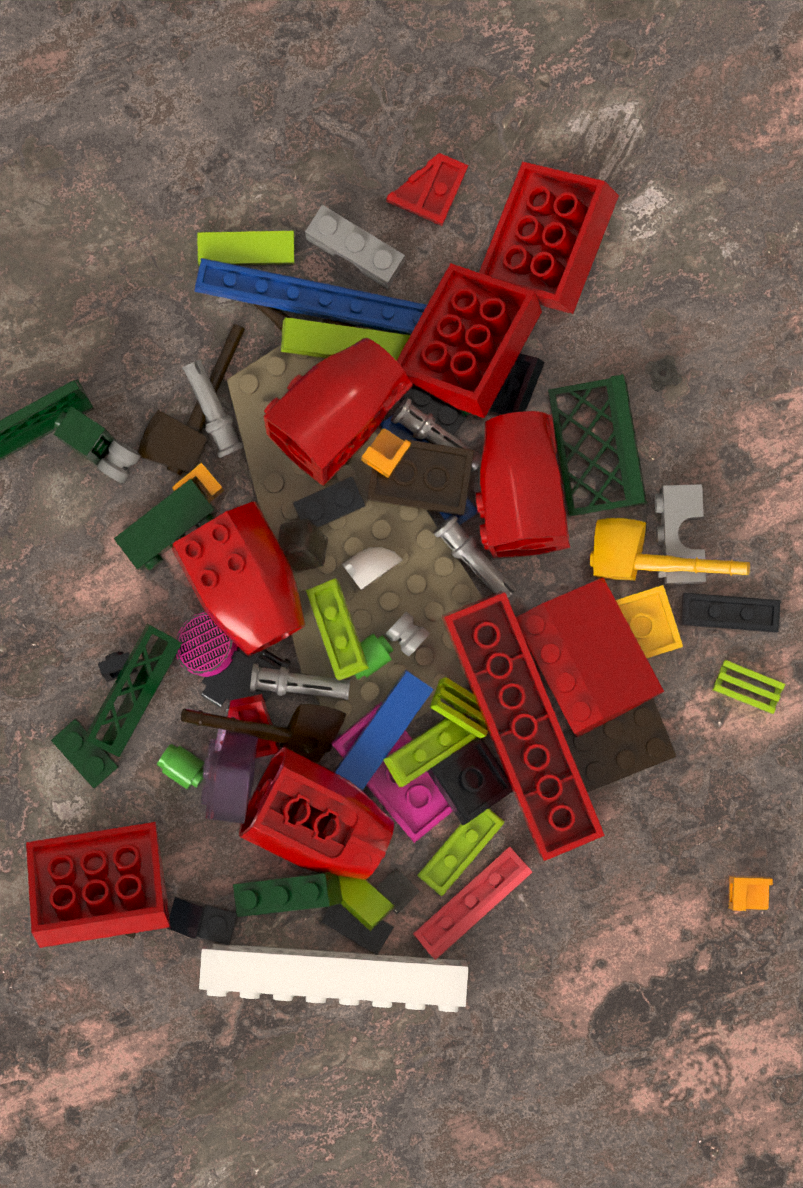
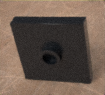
M478 737L427 771L462 826L513 792L508 777L483 739Z

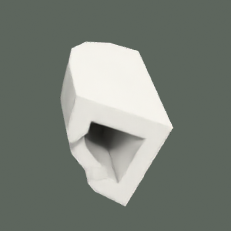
M370 547L357 553L342 565L360 590H363L403 559L392 550L383 547Z

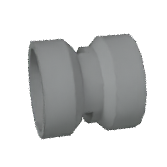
M113 439L108 447V457L102 458L97 468L112 479L124 484L129 477L128 469L132 465L137 464L141 455L126 444Z
M406 611L386 632L385 636L391 641L400 642L401 651L409 657L428 637L430 632L424 627L414 625V618Z

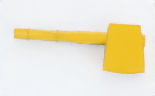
M627 518L599 519L596 522L594 551L590 554V566L593 567V575L597 578L604 577V579L635 581L638 570L730 574V576L733 574L749 575L750 562L733 561V559L731 561L699 559L698 557L691 559L668 555L642 554L646 522Z

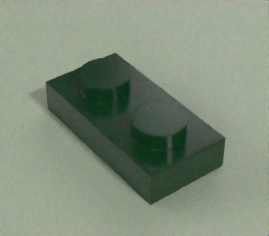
M74 719L51 741L92 788L96 789L119 766L105 750L84 739L87 730L77 719Z

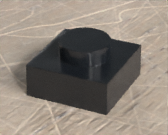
M118 651L111 653L105 657V661L98 663L101 675L107 682L117 679L130 655L129 652ZM134 667L130 674L137 672V667Z

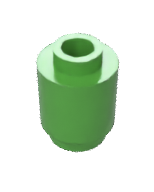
M371 634L360 642L369 669L354 674L358 680L363 676L369 677L392 660L389 654L394 650L383 635L376 638L374 634Z
M173 744L168 746L157 763V766L163 769V774L187 790L192 785L197 788L207 774V771L203 769L206 764L203 760L182 746L177 748Z

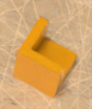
M384 428L380 431L372 445L367 448L361 460L389 478L410 448L411 442L408 440L403 441Z
M202 463L172 487L176 491L188 480L192 479L196 481L211 502L225 491Z
M729 875V909L733 911H746V909L767 910L769 907V885H773V879L770 877Z

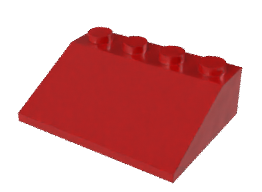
M522 161L479 273L534 291L540 305L573 314L619 195L606 181Z
M450 263L401 351L397 362L405 370L411 383L457 409L485 418L542 313L536 292Z
M604 577L544 602L516 617L531 653L573 733L577 737L664 692Z
M156 822L26 842L31 933L39 948L170 927L168 899Z

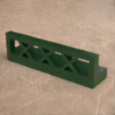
M149 624L145 626L84 737L86 741L120 757L182 642ZM154 634L158 639L148 655L146 644L151 635ZM143 665L132 684L130 673L134 667ZM127 694L116 713L114 702L118 696ZM111 723L103 739L96 738L101 726Z

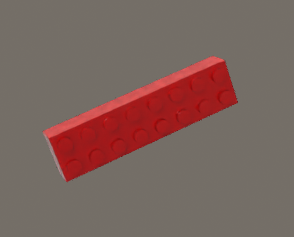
M504 591L497 592L442 615L443 622L540 857L546 861L605 836L506 593Z

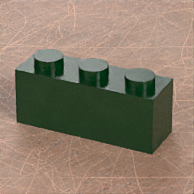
M73 407L68 412L64 410L54 424V428H56L54 435L66 446L95 465H98L100 460L107 456L109 453L108 447L113 439H115L104 427Z
M190 479L116 536L114 540L137 570L147 568L148 571H151L164 561L162 555L172 548L174 542L213 520V515L218 510L196 481Z
M313 872L254 879L233 884L237 917L330 907L342 902L339 876H335L330 872Z

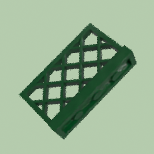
M624 374L611 376L608 379L549 389L569 516L647 504L629 393ZM607 387L608 400L601 410L586 400L593 389ZM587 390L582 397L575 393ZM570 393L580 400L569 416L558 408V395ZM583 403L598 413L588 429L573 419ZM609 406L611 411V417L605 414V411ZM560 415L566 418V421L563 423L562 426ZM602 416L612 422L614 428L613 433L606 442L591 432ZM570 422L585 431L575 447L565 442L563 438V432ZM588 435L603 444V447L593 460L578 451ZM614 438L616 440L617 449L610 445ZM565 446L572 450L568 457L566 456ZM607 448L618 454L619 463L612 473L597 464ZM575 454L591 463L580 479L571 474L568 468V464ZM594 466L609 476L599 492L583 482ZM619 470H621L622 481L615 477ZM570 477L577 482L573 489ZM615 480L623 486L626 500L611 502L602 494L610 482ZM581 485L596 495L589 506L575 509L573 496ZM599 498L606 502L604 504L595 505Z
M78 379L65 384L0 420V461L56 430L54 428L55 421L64 410L68 412L73 407L84 415L94 410Z

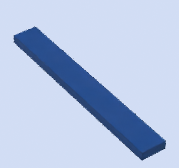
M201 258L195 285V292L405 335H411L427 306L426 304Z

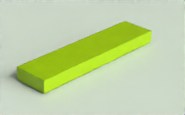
M285 317L282 327L281 352L328 358L357 343L362 338H369L384 348L397 361L410 335Z

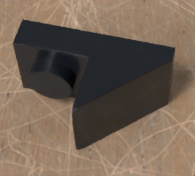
M175 896L169 916L170 927L167 929L193 939L199 937L230 945L237 913Z

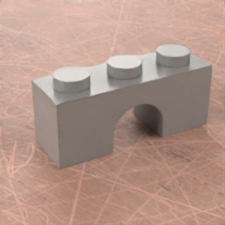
M321 205L305 231L306 240L332 256L337 254L350 261L360 269L363 275L386 289H389L405 263L404 254L324 205Z
M702 484L663 485L660 488V494H655V512L661 513V526H656V544L662 545V555L705 559V549H689L681 543L678 536V530L683 521L699 520L704 517ZM657 571L658 578H663V585L702 584L706 582L705 572Z

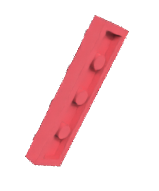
M511 847L507 848L415 931L413 935L436 960L532 873L531 869Z

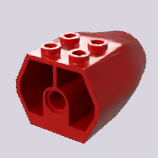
M362 338L350 347L317 363L304 376L301 374L297 375L287 387L289 391L281 399L278 397L273 399L265 408L264 422L266 434L302 471L324 486L369 440L388 411L410 390L413 383H411L401 365L384 348L369 338Z
M539 411L514 412L493 417L485 422L480 468L481 492L476 493V503L480 517L485 518V524L480 525L481 541L484 544V549L490 550L493 558L535 556L570 548L562 481L556 459L557 447L552 414L548 415Z
M256 501L224 512L173 543L172 551L205 612L247 656L254 655L275 645L306 625L291 566Z
M283 747L271 758L242 814L239 836L307 870L319 873L330 872L335 876L366 880L373 874L387 853L386 851L394 831V821L355 784L335 772Z

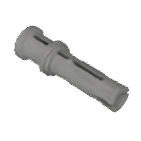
M199 359L182 367L206 417L208 424H206L207 428L205 429L207 433L212 434L219 450L217 453L218 457H223L243 448V442L239 441L232 426L234 420L229 414H225L202 364V360Z
M408 397L401 402L391 418V422L394 424L400 423L413 432V437L416 439H425L431 444L473 450L435 423L434 415L431 413L425 414L412 405V400ZM475 450L471 473L478 468L482 460V454Z
M455 514L447 518L438 526L433 534L436 537H441L453 550L451 554L455 558H461L493 594L504 591L509 598L516 588L481 552L476 545V538L473 535H468L457 523L458 518Z
M253 663L250 692L255 693L256 690L276 692L278 696L286 695V692L348 700L350 679L339 681L336 678L289 673V669H286V667H281L279 670L261 668L259 664Z

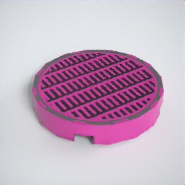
M206 612L196 614L187 620L176 638L182 642L176 654L179 663L192 674L202 677H210L222 672L230 665L233 660L231 657L234 651H237V645L211 620Z

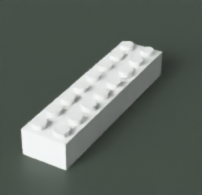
M207 943L202 948L199 989L207 990V995L219 997L226 996L229 991L240 992L241 998L258 999L261 993L273 994V1000L292 1001L294 996H306V1002L326 1003L327 998H338L339 1004L359 1005V1000L372 1001V1006L390 1008L392 1007V1002L405 1003V1008L424 1010L425 1004L438 1005L439 1011L458 1012V1007H466L468 964L466 960L437 958L435 960L434 958Z

